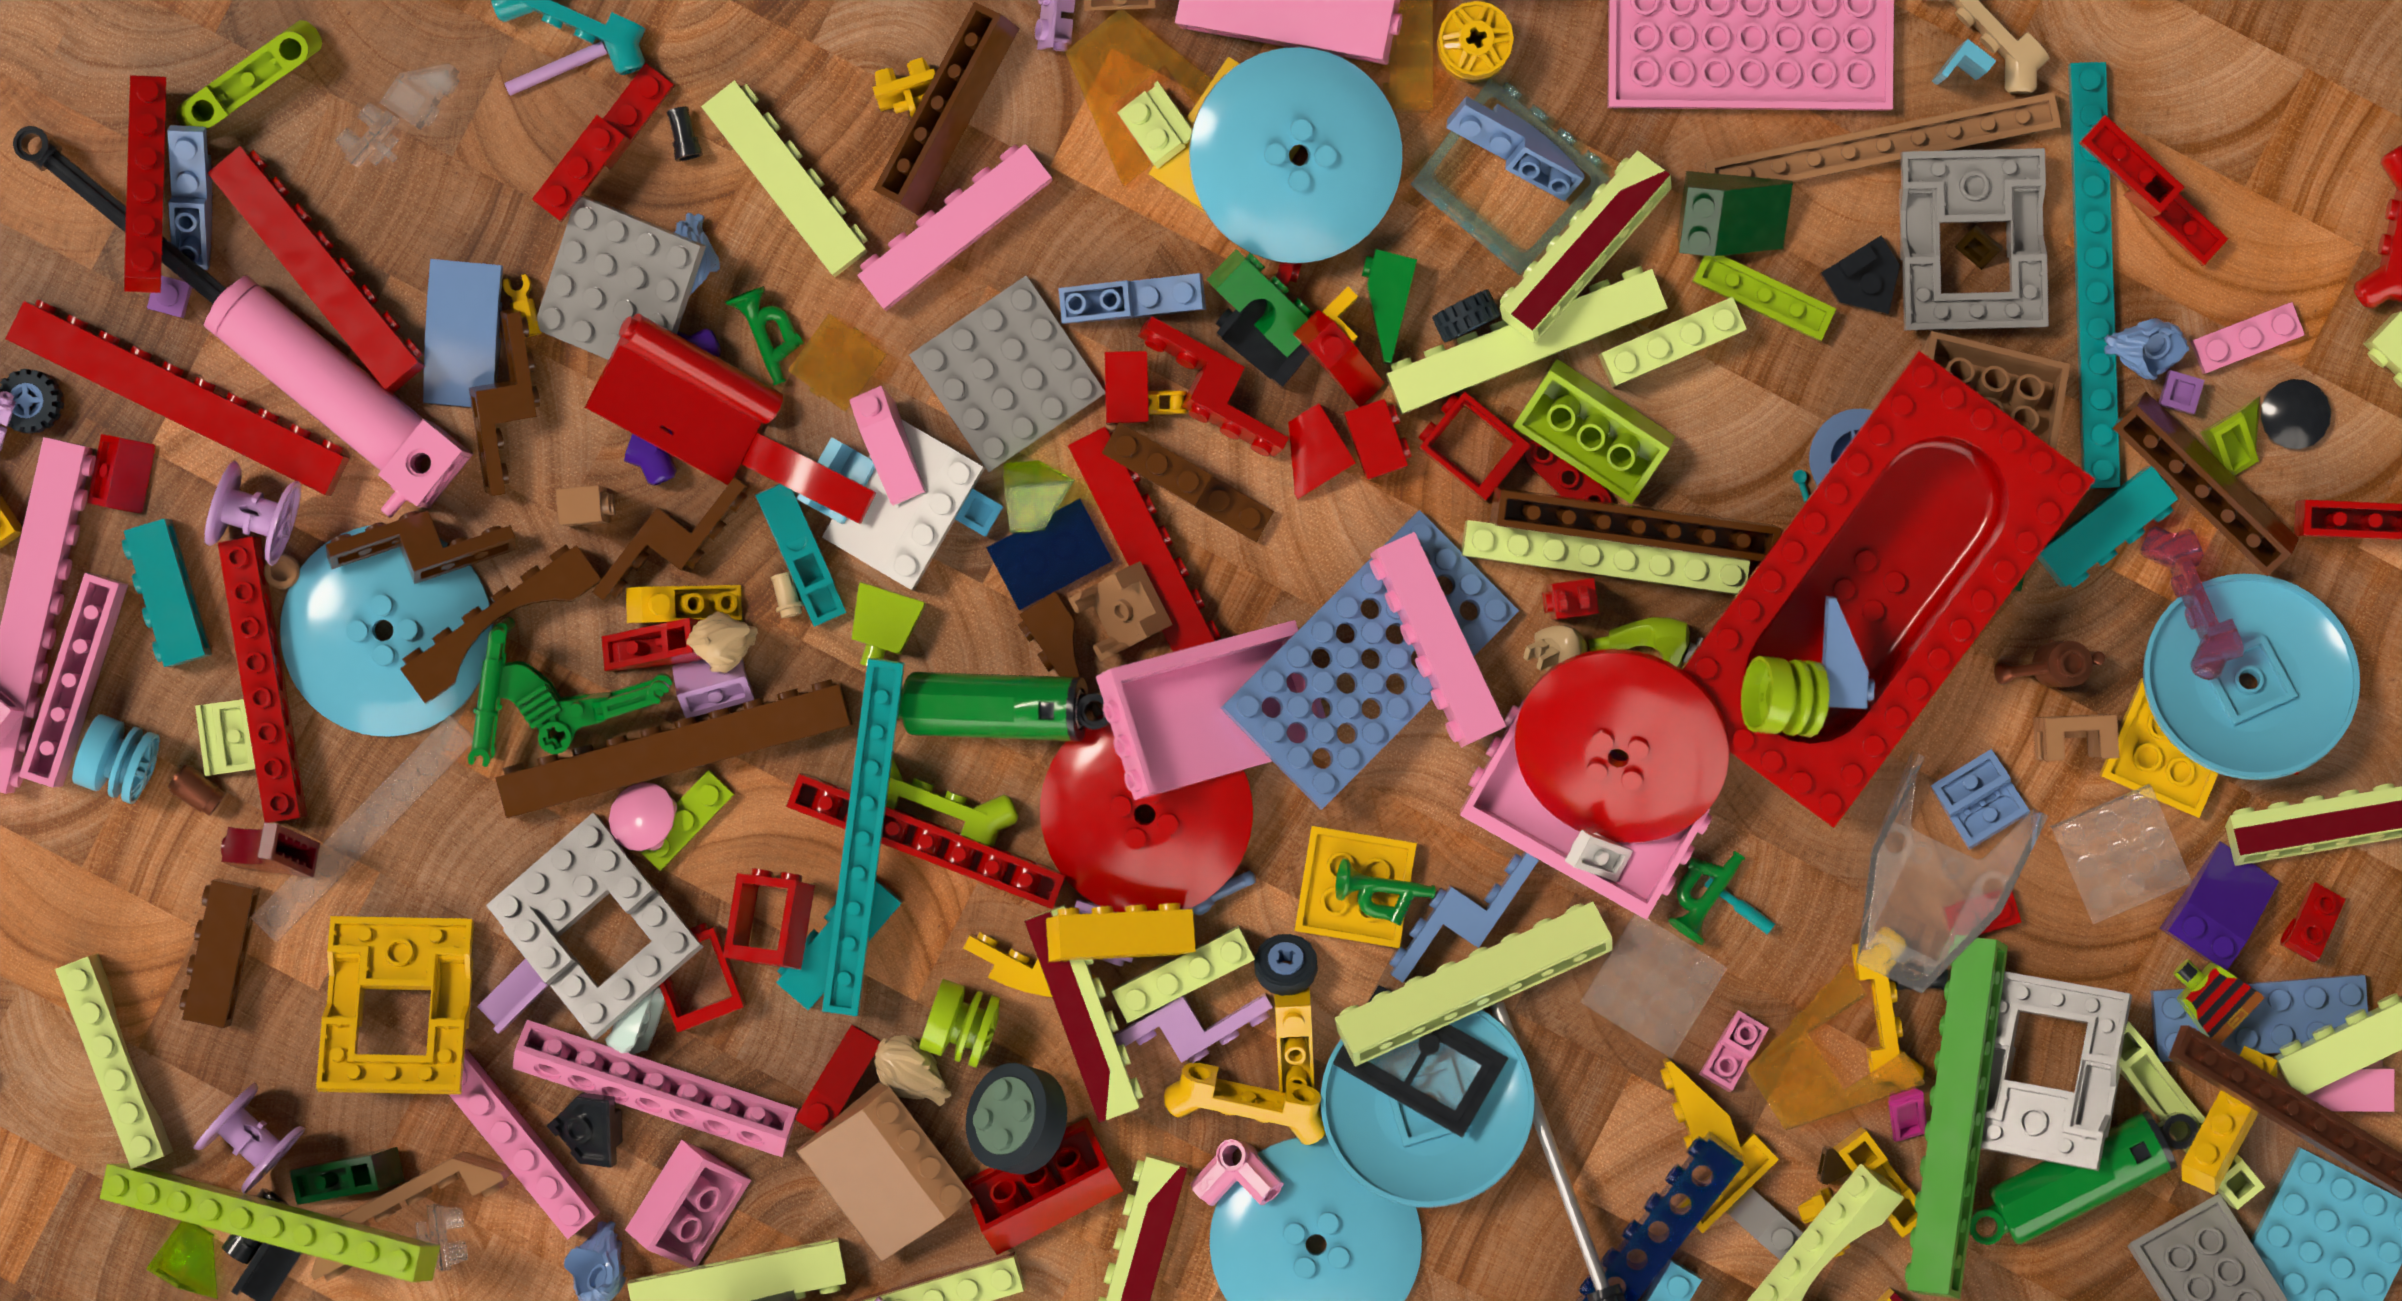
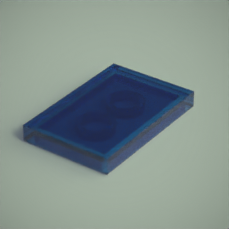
M1080 498L986 547L1019 611L1054 591H1058L1113 562Z

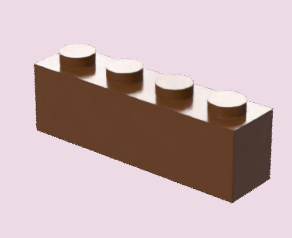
M220 878L212 880L211 885L205 886L202 895V906H206L203 920H198L194 934V940L199 941L196 955L192 954L190 956L187 966V975L191 976L189 989L183 990L179 1009L184 1010L183 1020L220 1028L231 1026L260 887Z

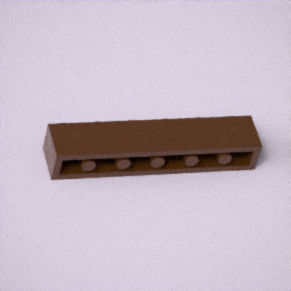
M976 2L972 4L873 189L875 192L892 203L918 216L920 215L1018 33L1019 27L1000 13Z
M2146 391L2121 413L2113 429L2264 575L2268 576L2292 555L2299 538Z

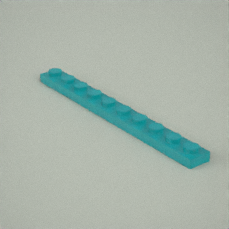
M868 658L822 1006L823 1012L858 1016L905 662Z

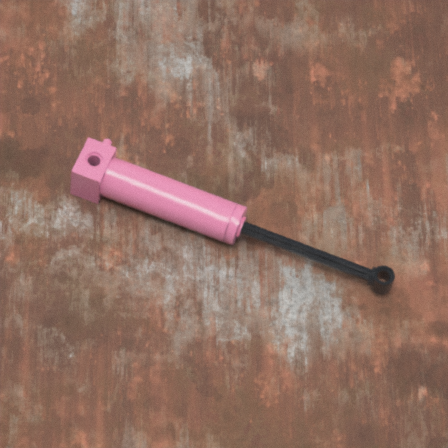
M36 126L23 127L16 133L13 139V147L15 153L21 159L32 163L40 171L48 169L125 232L126 205L61 153L62 146L56 142L50 133ZM34 137H40L42 141L40 151L33 155L30 154L28 149L30 140ZM164 236L162 237V263L213 304L205 320L204 327L381 471L378 475L390 484V487L395 491L383 505L381 511L388 517H393L406 500L417 507L429 509L472 457L473 453L436 423L424 420L393 393L385 390L377 380L263 287L259 286L248 275L243 276L233 285L226 288ZM426 456H429L431 467L426 473H423L421 462Z

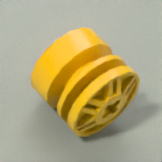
M1481 1L1462 3L1451 10L1441 24L1436 43L1438 60L1445 71L1457 80L1469 83L1487 81L1500 72L1511 54L1514 41L1512 26L1504 12L1490 3ZM1471 32H1475L1476 36L1483 35L1484 39L1481 42V48H1477L1474 43H1467Z

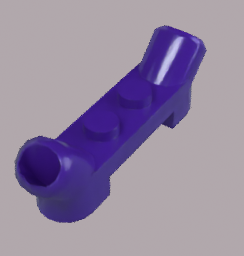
M705 328L692 335L680 331L677 332V335L716 357L720 356L722 350L712 330ZM632 434L625 453L624 462L641 467L647 483L653 486L675 477L677 470L670 454Z

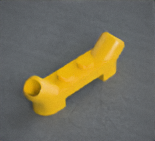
M1883 927L1878 930L1870 942L1852 944V959L1855 978L1860 981L1870 979L1880 1044L1878 1047L1866 1048L1872 1083L1875 1085L1891 1082L1904 1092L1916 1088L1924 1078L1925 1071L1922 1065L1899 1049L1898 1038L1903 1037V1029L1900 1017H1894L1892 1003L1898 1002L1895 982H1889L1888 970L1905 949L1906 944L1905 940L1892 930Z
M1194 1062L1184 1065L1180 1080L1166 1087L1164 1092V1104L1170 1114L1177 1118H1182L1199 1108L1219 1111L1225 1115H1238L1252 1118L1262 1123L1271 1122L1288 1126L1299 1141L1305 1145L1314 1144L1325 1135L1322 1116L1319 1111L1321 1094L1310 1086L1288 1082L1286 1093L1217 1079V1066Z

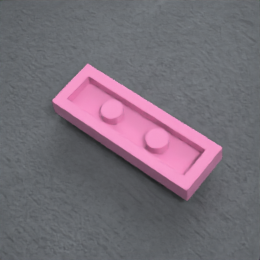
M2290 302L2190 342L2201 371L2205 374L2305 334L2294 305Z

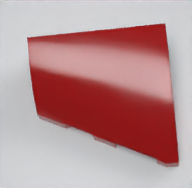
M1319 403L1288 422L1294 495L1297 500L1356 464Z

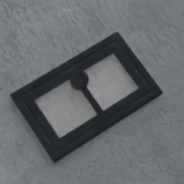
M1378 985L1369 1002H1371L1373 997L1377 994L1389 990L1382 987L1381 985ZM1449 1024L1356 1067L1343 1044L1333 1065L1463 1138L1509 1058Z

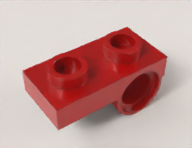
M2316 882L2311 884L2296 917L2290 921L2284 930L2280 945L2310 962L2320 959L2346 899Z

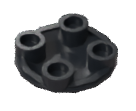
M2290 379L2278 383L2265 393L2261 405L2260 419L2264 431L2272 443L2288 449H2303L2314 445L2325 435L2330 425L2331 407L2327 396L2318 386L2307 380Z

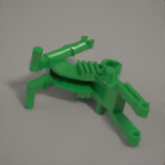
M504 617L492 627L488 635L486 658L483 660L478 703L477 708L474 707L473 711L476 714L468 763L473 765L477 760L476 757L481 755L483 757L482 765L487 767L497 751L495 737L499 709L502 710L503 706L500 703L501 698L512 701L518 707L531 729L537 727L539 730L538 742L545 752L560 754L569 747L576 730L579 728L601 723L608 718L646 706L659 704L664 693L669 692V686L672 685L673 679L668 674L660 673L653 679L610 692L579 693L577 695L561 697L552 681L529 663L524 661L505 663L507 654L504 652L506 636L515 627V621L511 617ZM552 727H555L557 732L564 731L565 735L561 741L556 735L550 736Z

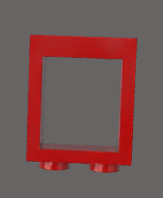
M1465 391L1460 397L1453 393L1440 409L1445 413L1440 422L1436 425L1431 421L1418 436L1423 441L1418 449L1481 500L1486 501L1493 493L1494 488L1501 483L1531 445ZM1463 406L1512 444L1480 485L1432 447L1433 443Z
M754 868L751 870V875L737 873L723 958L801 970L815 885L802 882L803 876L793 873L781 872V878H772V871ZM759 886L787 890L777 950L749 947Z
M706 922L692 927L690 930L700 942L710 938L732 996L684 1014L673 982L669 976L659 986L677 1033L747 1005L730 959L723 958L725 945L717 926L708 929Z

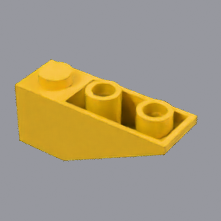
M741 585L626 588L627 623H661L685 618L704 620L709 615L718 611L730 615L732 619L742 620Z
M1308 987L1305 991L1295 995L1281 996L1274 994L1279 1092L1286 1093L1288 1082L1314 1088L1310 988Z
M1663 1059L1665 1068L1660 1070L1666 1090L1673 1088L1677 1102L1671 1103L1678 1124L1684 1122L1689 1135L1683 1137L1689 1156L1696 1155L1697 1160L1700 1163H1704L1741 1150L1730 1116L1670 1059Z

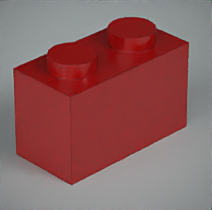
M1384 398L1344 412V417L1366 481L1408 466L1406 459L1412 456L1406 438H1398L1395 425L1400 424L1394 404L1387 406Z

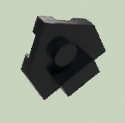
M1881 235L1827 268L1820 275L1838 304L1888 315L1900 264Z
M581 1093L547 1125L555 1137L559 1135L572 1150L570 1154L579 1164L609 1168L617 1164L616 1147L623 1142L622 1110L615 1108L614 1096Z

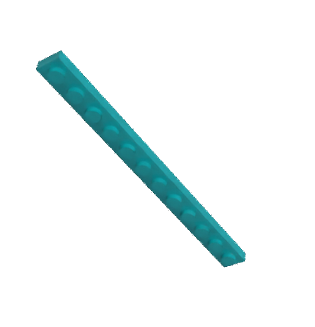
M2106 62L2068 64L2081 464L2082 470L2095 478L2089 489L2119 488V434L2113 429L2118 420L2116 355L2105 354L2104 347L2107 345L2105 337L2107 335L2111 336L2115 332L2110 171L2079 144L2102 116L2106 115L2108 117Z

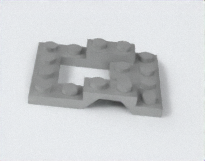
M2045 148L1901 152L1899 211L1900 260H1903L1904 331L2049 327L2047 251L2043 236V201L2046 188ZM2006 222L2010 292L1941 294L1940 223Z
M595 813L590 814L486 905L504 927L503 931L541 979L551 986L591 1038L595 1040L704 947L664 896L638 870L625 854L622 846L616 841L608 827ZM611 893L623 910L632 916L651 942L601 986H598L561 940L560 936Z
M2005 971L1981 1149L2099 1171L2105 1137L2108 1138L2120 1077L2121 1067L2119 1063L2132 1000L2130 993ZM2020 1012L2087 1023L2075 1092L2010 1081L2016 1051L2014 1041Z

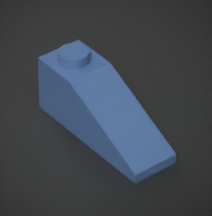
M1826 596L1822 665L1827 672L1829 680L1830 698L1828 707L1867 709V700H1873L1874 679L1868 678L1869 672L1837 599L1833 596Z

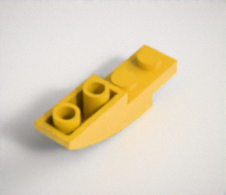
M979 932L978 936L969 935L963 949L994 964L988 978L1026 993L1052 997L1038 959L1035 965L1032 966L1028 964L1030 957L1013 948L1010 949L1009 953L996 947L999 941L983 932Z

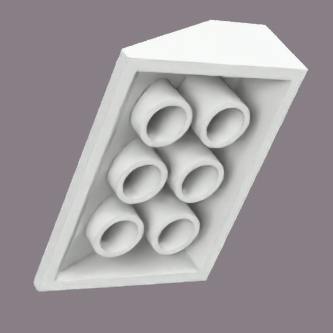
M902 420L925 492L893 506L875 468L865 487L876 492V495L861 525L849 518L843 524L832 519L822 537L905 587L915 590L953 525L958 512L985 468Z

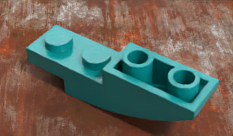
M778 484L755 494L813 626L815 627L847 613L793 491Z

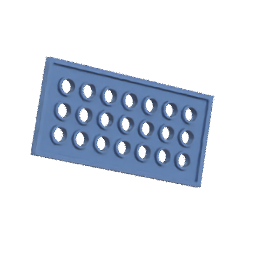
M1419 510L1384 545L1413 532L1416 533L1436 578L1444 576L1452 582V592L1449 595H1445L1474 657L1519 610L1466 556H1461L1462 552ZM1372 557L1221 707L1225 714L1320 810L1432 699L1430 691L1433 690V687L1428 677L1424 678L1411 663V655L1415 651L1413 645H1408L1404 639L1400 644H1393L1386 638L1388 626L1396 625L1400 627L1403 623L1398 613H1393L1386 602L1385 593L1388 591L1382 579L1377 580L1371 570L1370 561ZM1364 600H1372L1378 605L1379 614L1376 618L1369 619L1362 614L1361 604ZM1468 601L1476 606L1477 617L1475 620H1466L1461 616L1460 605L1462 602ZM1346 624L1354 630L1355 636L1351 643L1339 641L1336 636V630L1339 625ZM1315 649H1323L1329 654L1330 663L1326 668H1319L1313 664L1311 656ZM1364 650H1373L1378 654L1379 665L1377 668L1369 669L1363 665L1361 655ZM1296 673L1304 678L1305 688L1302 692L1295 693L1288 688L1287 678L1290 674ZM1347 674L1353 678L1355 688L1352 693L1346 694L1338 689L1336 682L1339 675ZM1390 675H1397L1403 679L1404 690L1401 694H1393L1387 689L1386 681ZM1267 698H1273L1280 704V714L1275 718L1266 716L1262 711V703ZM1323 699L1328 702L1330 714L1327 718H1318L1314 715L1312 711L1314 700ZM1370 699L1378 703L1380 713L1377 718L1369 719L1364 716L1362 704L1365 700ZM1290 724H1299L1305 729L1306 736L1302 743H1294L1288 738L1287 729ZM1342 724L1350 725L1355 731V739L1350 744L1341 742L1337 737V729ZM1317 749L1326 750L1331 757L1330 765L1325 769L1316 767L1312 761V755Z

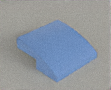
M1992 749L1931 785L1941 806L1969 850L2030 814L2029 808L2011 783L2010 776Z

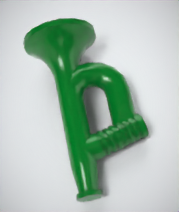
M762 286L725 301V304L738 309L746 317L774 386L786 381L782 374L780 362L783 358L789 356L792 351L794 352L795 349L800 347V345H803L804 342L796 333L792 321L785 310L777 306H766L759 309L760 299L765 291V287ZM769 320H774L778 324L784 342L777 346L776 349L773 348L766 330V323Z
M1733 851L1732 857L1724 866H1717L1705 860L1692 857L1688 871L1677 887L1676 892L1679 904L1689 913L1681 917L1669 918L1668 922L1683 935L1700 945H1703L1705 942L1702 926L1707 913L1733 878L1741 862L1745 860L1736 851ZM1702 874L1711 878L1714 877V880L1701 898L1695 899L1691 896V890Z
M1344 858L1338 868L1335 892L1337 900L1342 901L1350 893L1359 890L1358 904L1365 915L1389 920L1401 926L1404 915L1408 911L1413 898L1429 897L1434 899L1436 887L1435 885L1427 886L1415 882L1367 876L1355 870L1349 859ZM1375 892L1398 894L1400 896L1395 906L1380 905L1372 901V895Z

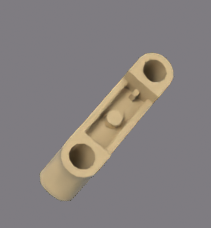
M1926 0L1950 1L1957 9L1955 14L1958 19L1969 28L1973 25L1982 35L1980 37L1982 44L1992 53L1999 52L2005 59V90L2009 94H2031L2036 90L2037 70L2050 57L2029 32L2016 40L1979 0Z

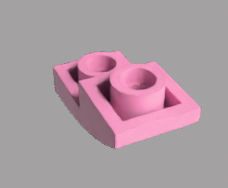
M1738 1010L1719 1038L1699 1075L1728 1092L1733 1091L1748 1061L1754 1057L1769 1028Z

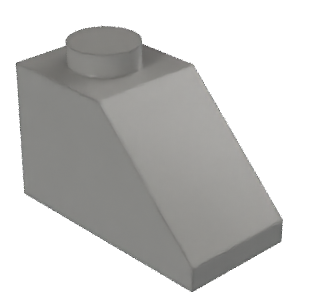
M1752 1187L1726 1211L1779 1260L1784 1257L1803 1234L1800 1229Z

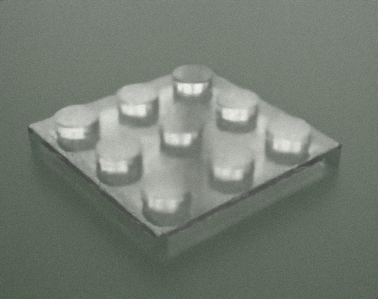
M2150 784L2050 826L2093 924L2192 883Z
M1634 913L1580 1002L1672 1059L1726 972L1727 967L1651 920H1646Z

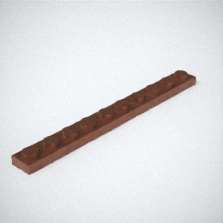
M2190 1025L2180 1027L2168 1056L2169 1059L2402 1198V1154Z

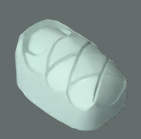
M660 987L654 989L613 1025L611 1033L605 1038L607 1046L612 1047L618 1052L630 1054L648 1050L665 1004Z

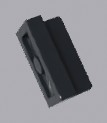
M262 1243L231 1292L237 1296L244 1293L255 1301H272L303 1253Z

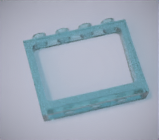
M1490 78L1474 100L1485 105L1489 98H1497L1517 116L1544 134L1577 166L1585 171L1591 178L1590 185L1528 250L1519 247L1436 177V169L1461 137L1457 133L1450 131L1410 185L1520 276L1548 246L1550 241L1570 222L1573 215L1589 202L1596 189L1601 184L1606 183L1611 176L1601 169L1604 162L1590 150L1583 154L1574 146L1577 139L1567 130L1560 127L1556 131L1546 122L1550 117L1535 104L1530 109L1519 100L1522 93L1506 81L1502 86L1496 80Z

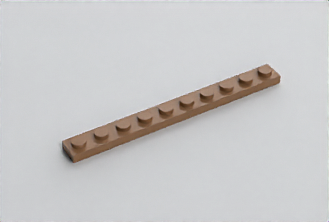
M2051 92L1706 162L1705 168L1706 173L1792 180L1796 182L1900 161L1901 152L1949 151L2058 129L2061 127L2055 93Z

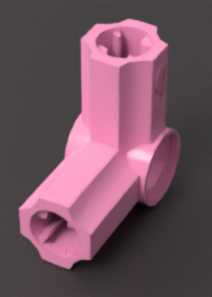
M1232 1139L1225 1140L1219 1145L1216 1156L1190 1183L1195 1194L1210 1206H1214L1236 1181L1260 1205H1265L1270 1200H1273L1281 1192V1188L1284 1185L1281 1179L1258 1156L1254 1146ZM1239 1148L1242 1158L1237 1165H1234L1232 1156L1234 1151Z

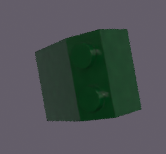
M1686 171L1677 234L1679 253L1723 256L1783 249L1793 181Z

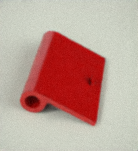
M640 313L633 317H627L619 330L621 337L584 408L728 486L734 478L761 423L768 424L780 410L783 394Z

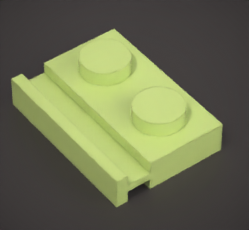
M1157 81L1154 83L1155 87L1148 92L1144 91L1117 113L1153 165L1160 168L1186 148L1185 144L1190 141L1193 128L1164 87Z
M244 699L196 705L205 776L255 769Z

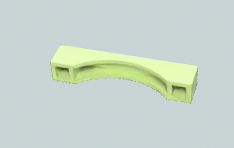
M91 955L56 968L55 971L130 1168H135L172 1153L173 1149L162 1120L147 1096L127 1050L117 1019L111 986L99 955Z
M2127 1021L2119 1063L2121 1075L2160 1122L2170 1113H2184L2193 1118L2199 1130L2205 1117L2178 1086L2147 1042L2133 1025ZM2176 1121L2171 1125L2169 1133L2175 1140H2182L2188 1133L2187 1125L2183 1121ZM2189 1148L2183 1149L2186 1152V1154ZM2236 1154L2217 1191L2228 1205L2238 1210L2264 1189L2265 1186L2243 1159Z
M1860 1164L1747 1301H1802L1809 1286L1828 1262L1849 1243L1866 1232L1882 1225L1905 1197L1884 1176Z

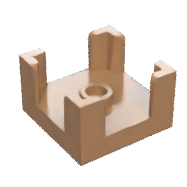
M1141 561L1110 575L1103 581L1068 598L1075 613L1084 611L1092 606L1095 608L1109 638L1093 646L1100 662L1173 625Z
M2094 714L2033 717L2035 760H2064V732L2065 738L2087 737L2088 756L2101 757L2103 759L2119 758L2117 715Z

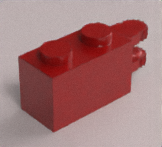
M1594 578L1547 584V592L1541 593L1544 614L1550 613L1551 620L1599 613Z

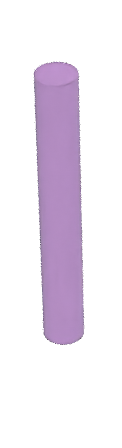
M600 41L504 84L511 96L608 53L603 41Z

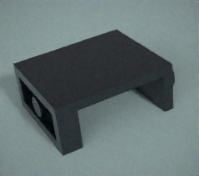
M1265 299L1251 301L1241 312L1237 309L1232 311L1228 308L1215 323L1220 328L1216 335L1282 389L1310 353L1300 344L1286 357L1257 329L1254 324L1263 316L1266 310L1267 303Z

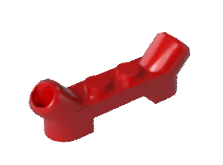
M2402 145L2384 155L2380 162L2396 188L2394 199L2389 200L2385 212V219L2389 220L2387 234H2382L2378 245V254L2382 255L2380 267L2354 284V293L2364 307L2374 309L2388 299L2402 302Z

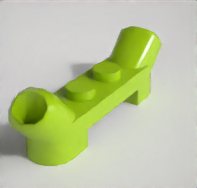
M299 20L182 102L176 110V118L181 126L206 127V130L217 124L321 49L322 40L317 29L311 23Z
M892 758L887 807L895 809L900 797L914 801L965 821L960 835L993 847L1000 830L1017 823L1019 817L1009 796L1003 794L976 807H971L965 804L967 798L959 794L947 791L946 796H942L932 792L934 785L914 778L912 784L903 781L894 758Z

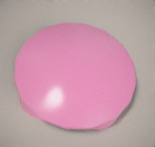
M641 782L631 785L617 796L611 806L609 815L611 833L620 845L629 850H658L662 847L664 839L673 827L677 803L669 796L665 789L655 783Z

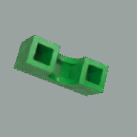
M1235 249L1206 280L1239 312L1251 301L1265 299L1267 303L1266 310L1254 325L1288 357L1301 344L1293 333L1309 319L1308 317L1313 312L1298 298L1291 302L1285 296L1289 289L1277 277L1273 275L1268 280L1261 273L1265 266L1253 254L1249 253L1244 257Z

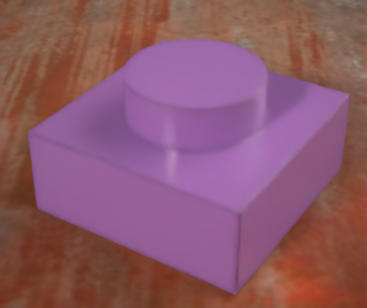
M161 276V293L150 294L147 309L184 318L192 287L186 282Z
M2169 370L2158 403L2163 407L2193 415L2195 414L2205 380Z

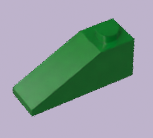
M1376 249L1373 257L1366 256L1362 277L1368 278L1366 289L1383 364L1390 365L1417 259Z

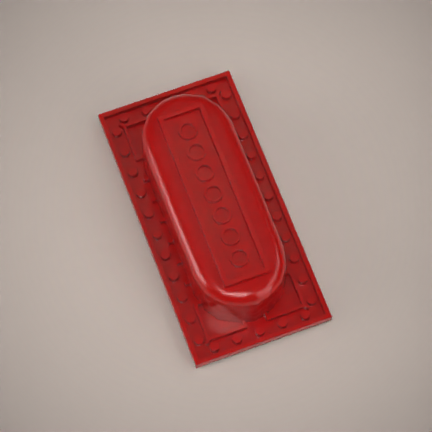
M1918 350L1682 667V670L1703 686L1719 708L1728 731L1730 753L1824 822L1835 828L2095 481V478ZM1826 596L1835 597L1869 672L1868 678L1874 679L1873 700H1867V709L1828 707L1822 728L1818 734L1812 737H1804L1798 734L1795 736L1783 733V731L1777 734L1749 730L1744 723L1741 711L1742 685L1748 666L1758 656L1782 658L1787 660V662L1796 659L1804 662L1816 661L1822 664Z

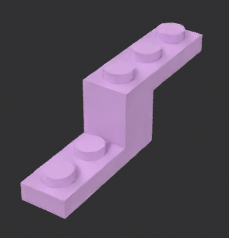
M1264 993L1204 1029L1183 995L1115 1033L1114 1037L1118 1046L1124 1044L1126 1047L1135 1040L1138 1045H1141L1155 1037L1157 1034L1154 1029L1160 1027L1181 1063L1189 1059L1190 1063H1194L1209 1054L1208 1046L1218 1040L1221 1045H1224L1239 1036L1240 1034L1237 1029L1249 1022L1254 1027L1269 1018L1270 1015L1267 1011L1273 1008Z

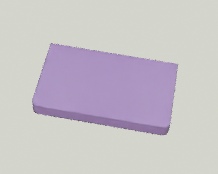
M743 658L739 664L726 673L712 672L709 670L711 666L704 659L677 664L672 667L676 695L685 718L754 700L753 690L745 672Z
M524 959L477 1007L495 1025L493 1029L499 1034L550 985L546 984L529 962Z

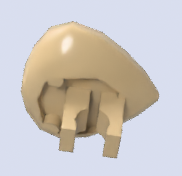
M1551 626L1535 633V643L1526 646L1523 658L1527 661L1537 658L1536 668L1540 671L1545 669L1547 672L1560 662L1587 652L1588 645L1576 629L1569 626Z

